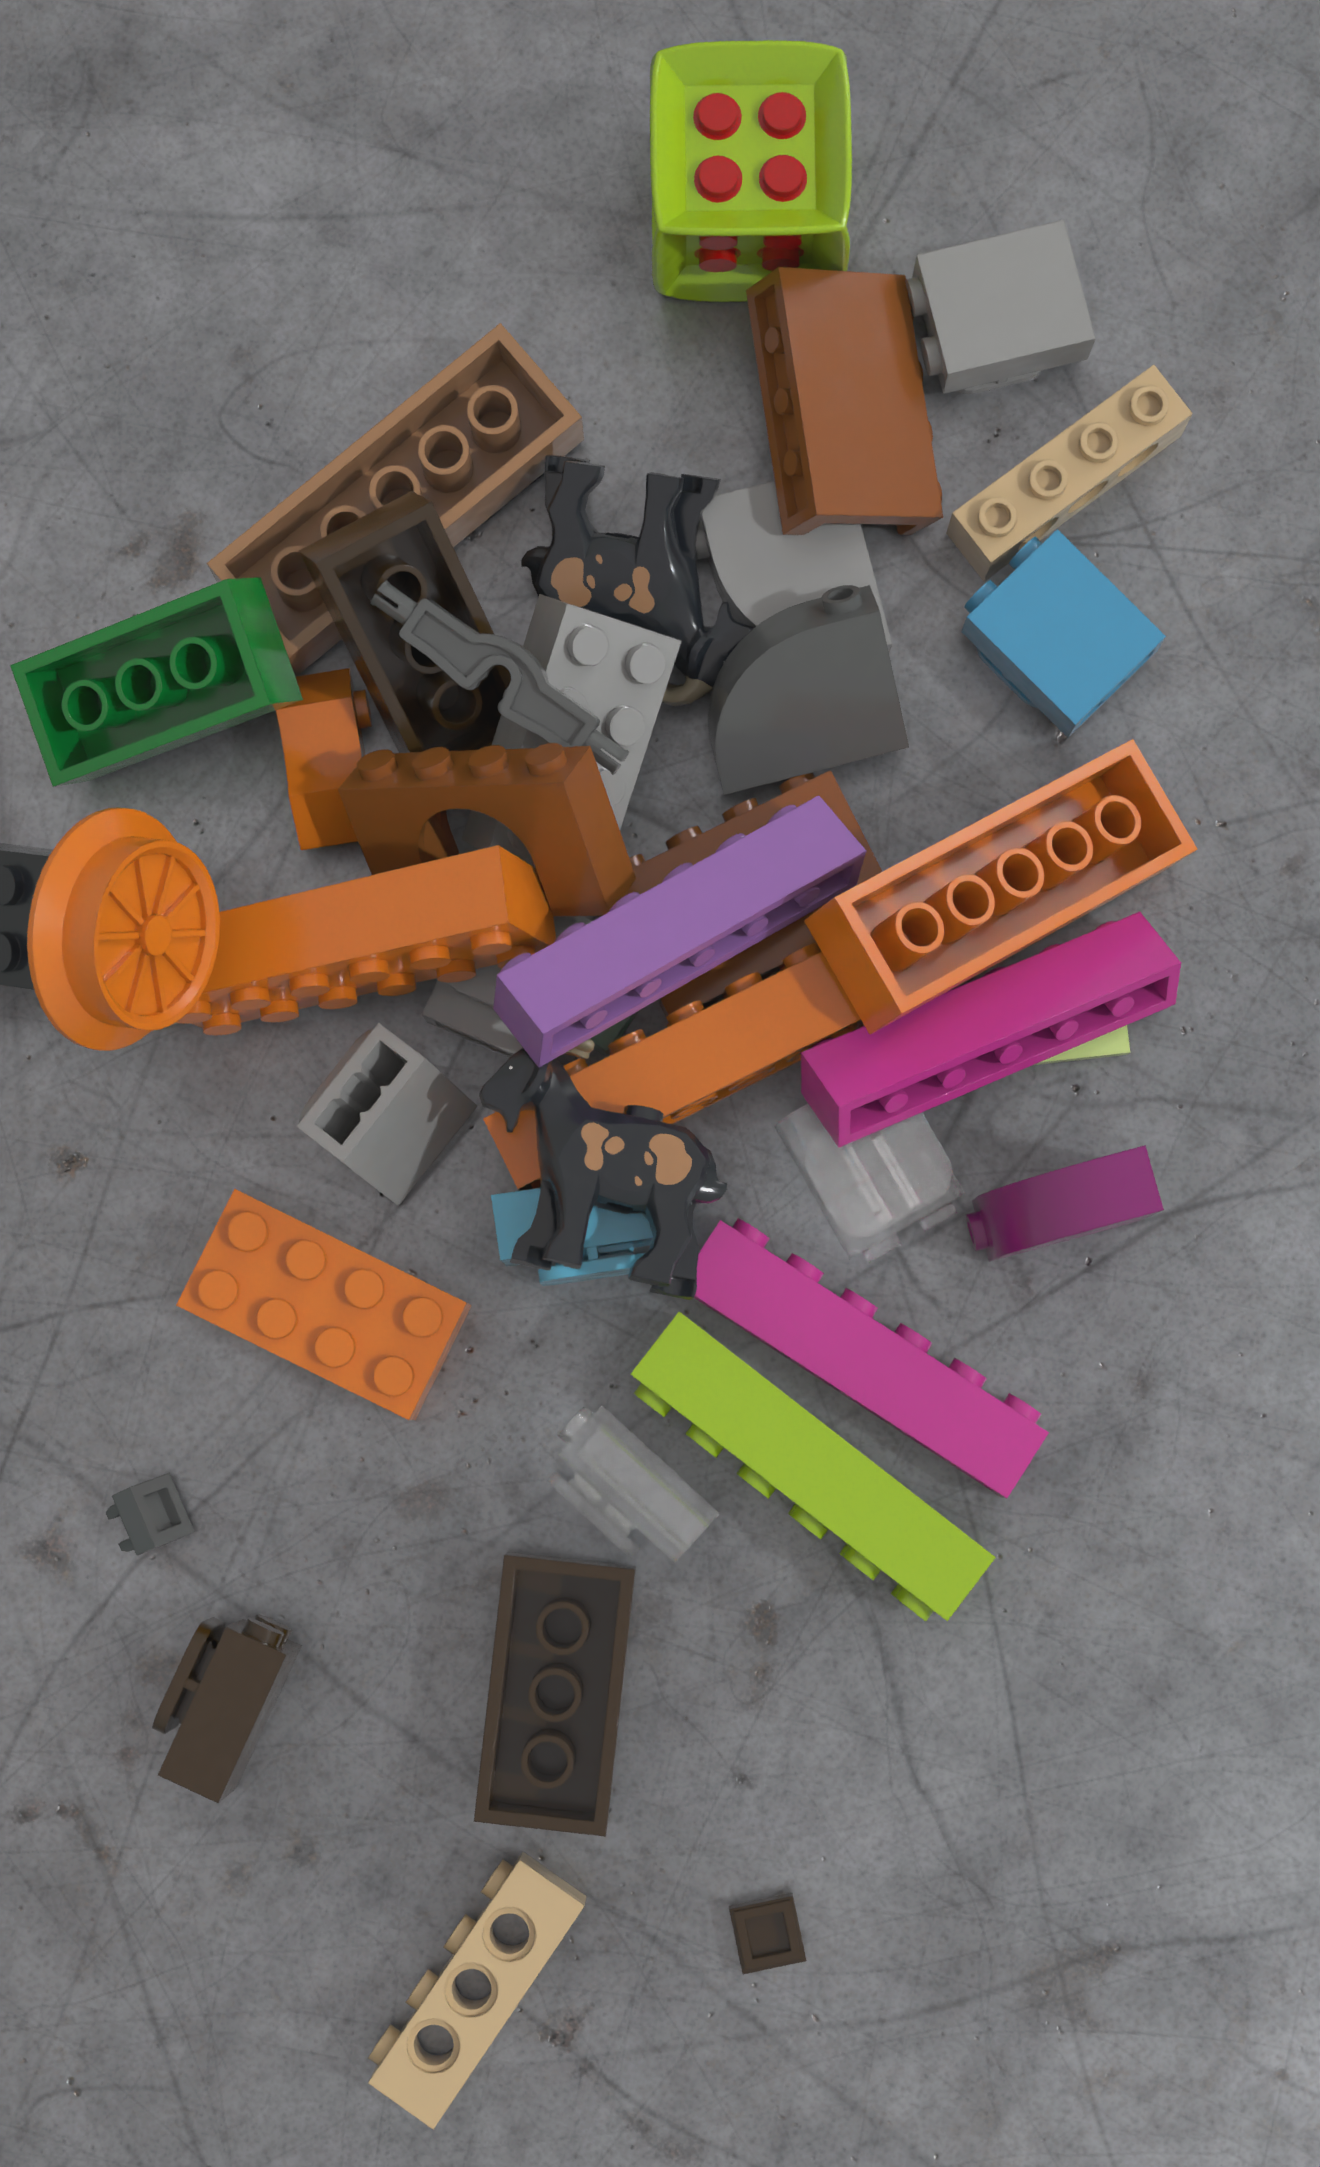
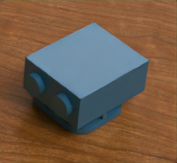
M1057 529L1043 543L1036 536L1033 537L1011 559L1009 565L1014 571L999 586L992 580H989L967 601L964 608L970 614L966 617L961 632L976 646L981 660L1024 703L1038 708L1069 738L1158 651L1166 636Z

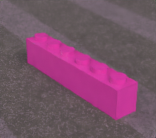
M1141 912L1118 921L1103 923L1092 932L1063 944L1050 945L1038 954L1010 966L995 968L983 977L940 995L872 1034H869L866 1027L863 1026L837 1038H827L818 1042L812 1048L801 1052V1094L837 1147L840 1148L1175 1005L1181 962Z
M737 1218L732 1227L721 1220L719 1221L698 1253L697 1290L694 1297L696 1300L998 1496L1006 1499L1009 1497L1049 1434L1048 1431L1036 1424L1042 1415L1039 1411L1010 1393L1004 1402L981 1389L987 1378L956 1358L953 1359L949 1367L927 1354L932 1343L925 1337L902 1323L898 1325L894 1332L873 1319L878 1310L875 1305L848 1288H845L840 1297L819 1284L820 1279L824 1275L822 1271L791 1253L786 1262L764 1248L770 1238L745 1221Z

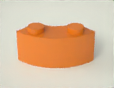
M350 668L296 676L303 700L276 710L285 758L288 796L300 850L358 841L338 789L357 767V762L365 756L361 729L372 727L366 689L354 691Z

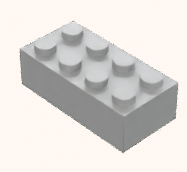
M539 594L523 647L531 652L540 662L551 685L599 718L600 724L596 730L624 750L629 751L625 761L620 762L601 748L602 752L621 764L614 775L597 763L620 830L681 641ZM501 715L492 745H500L505 749L536 748L549 742ZM474 810L470 811L462 836L463 841L477 849L499 845L535 867L525 845L508 827L486 814Z

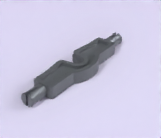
M387 580L379 587L378 591L397 603L398 607L380 594L373 596L371 605L376 606L402 624L403 627L399 633L400 637L428 656L461 687L467 690H474L478 688L480 682L488 676L495 666H505L511 674V682L504 692L503 699L498 703V710L501 715L541 736L549 743H558L563 747L591 746L596 762L610 771L612 775L617 772L621 764L602 752L601 748L620 762L625 761L629 751L624 750L596 730L600 724L599 718L551 685L540 662L525 647L503 636L479 634L434 601L422 599L419 603H416L393 587Z

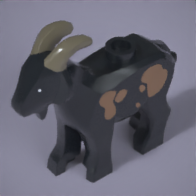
M546 455L545 506L552 524V541L550 546H537L528 550L521 560V567H528L531 571L532 584L538 597L541 594L680 640L681 644L674 664L685 676V683L677 685L668 682L662 703L680 706L690 704L702 698L713 690L719 671L736 645L753 630L752 626L740 623L732 617L728 602L721 604L714 626H704L699 577L696 566V541L702 512L714 499L721 479L690 474H681V477H675L661 473H647L644 518L639 537L622 533H599L590 523L585 509L589 494L602 481L605 466L592 464L590 460Z
M590 1038L564 1054L588 1059L589 1053L594 1050L595 1044ZM521 1048L508 1058L498 1071L482 1086L479 1093L482 1106L500 1113L505 1120L506 1131L512 1133L515 1129L521 1111H535L537 1151L540 1168V1195L532 1225L528 1231L518 1238L510 1263L550 1270L552 1262H556L565 1267L580 1269L589 1217L593 1206L622 1214L642 1213L649 1221L653 1238L649 1251L641 1256L630 1268L628 1279L650 1284L649 1292L692 1300L697 1290L699 1245L693 1231V1211L696 1204H709L717 1201L728 1190L727 1183L720 1182L717 1178L716 1164L711 1151L704 1147L699 1139L686 1127L662 1122L664 1114L659 1110L646 1106L627 1105L624 1107L623 1114L592 1108L577 1091L567 1071L557 1058L538 1067L525 1049Z

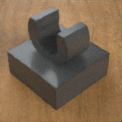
M170 1473L131 1486L112 1495L115 1504L106 1511L108 1520L121 1517L129 1536L128 1539L119 1543L121 1551L129 1552L134 1550L137 1556L194 1532Z

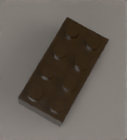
M410 491L299 550L398 752H423L436 747H443L449 751L479 750L483 747L491 746L501 717L498 703L503 699L504 692L511 682L509 670L502 665L495 666L488 676L480 682L478 688L467 690L456 683L428 656L400 637L399 633L403 627L402 624L376 606L371 605L373 596L380 594L398 607L397 603L378 591L379 587L387 580L393 587L416 603H419L422 599L432 600L479 634H494L432 502Z
M507 1552L504 1555L474 1822L606 1837L636 1566Z

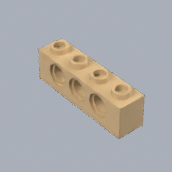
M1152 365L955 510L951 515L946 534L983 582H985L1008 565L1016 553L1033 537L1036 536L1039 540H1042L1180 438L1193 413L1157 367Z
M524 1852L521 1853L514 1865L502 1859L481 1890V1893L490 1899L476 1921L467 1914L463 1916L443 1948L453 1954L439 1975H436L429 1969L425 1972L405 2002L415 2009L401 2031L390 2024L368 2057V2059L377 2064L368 2084L432 2129L440 2121L585 1906L586 1895ZM508 1913L520 1916L528 1926V1938L518 1945H506L500 1942L493 1932V1922L496 1918ZM467 1969L479 1970L490 1980L491 1992L480 2000L467 1999L460 1994L456 1987V1976ZM429 2025L442 2026L451 2034L454 2047L443 2055H432L421 2047L418 2032Z

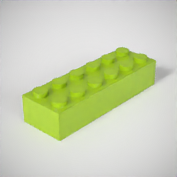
M681 1312L677 1313L632 1371L631 1375L641 1382L633 1394L664 1418L672 1407L693 1423L685 1433L688 1437L715 1458L718 1457L724 1448L744 1463L736 1473L738 1476L768 1499L776 1489L786 1495L795 1503L788 1514L819 1539H822L828 1530L836 1534L846 1542V1545L839 1554L874 1581L882 1570L898 1584L890 1594L924 1621H927L933 1612H936L948 1621L996 1558Z

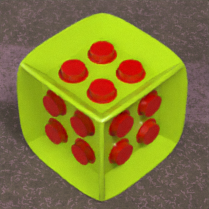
M714 41L677 45L665 48L654 54L650 64L652 279L654 288L659 294L691 301L748 302L746 290L778 267L848 270L850 238L847 222L852 190V128L847 58L842 49L822 43L806 41Z

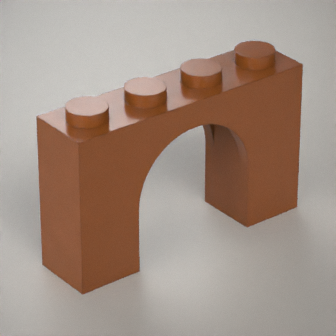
M547 743L536 748L505 749L500 745H491L479 750L449 751L443 747H436L423 752L393 753L391 750L381 749L363 756L357 762V767L338 789L371 875L460 854L448 823L446 810L469 809L498 820L522 841L532 857L553 916H603L610 911L618 900L624 897L636 879L591 746L563 747L558 743Z

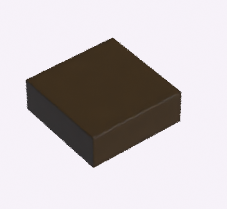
M793 1893L729 1906L742 1974L807 1961Z

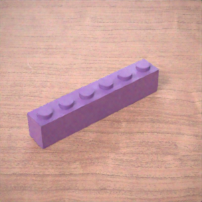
M819 795L798 807L796 805H788L775 813L763 827L746 836L740 833L728 838L711 856L694 865L692 863H684L676 867L664 878L662 883L641 895L633 892L622 897L612 906L608 913L587 925L580 922L568 927L557 937L553 944L533 955L523 953L511 959L501 969L500 973L497 974L493 1009L535 1064L541 1067L821 907L835 896L856 886L866 850Z

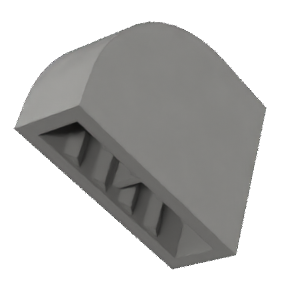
M775 481L715 495L714 499L702 512L696 541V558L698 560L708 557L717 591L722 601L729 603L730 612L736 621L752 626L754 629L774 614L791 606L821 598L826 591L843 585H853L860 588L870 585L880 610L890 654L892 641L861 524L824 523L805 535H783Z

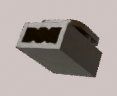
M257 1614L255 1619H242L226 1628L225 1622L215 1617L201 1622L181 1659L153 1722L152 1729L163 1734L168 1733L181 1724L158 1776L216 1803L221 1802L237 1788L302 1645L288 1639L292 1632L291 1628L260 1614Z

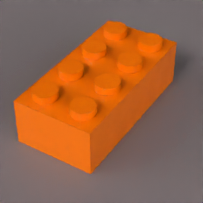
M236 1189L233 1190L176 1306L407 1420H416L472 1306Z

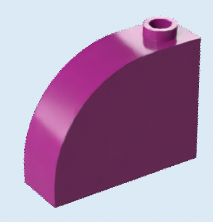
M1146 1145L1047 1172L983 1193L972 1200L975 1212L966 1214V1222L975 1251L986 1249L988 1260L991 1262L1132 1224L1161 1212L1164 1208Z

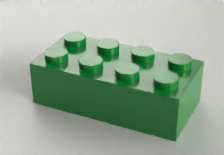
M261 577L222 580L10 665L53 787L94 780L303 700Z

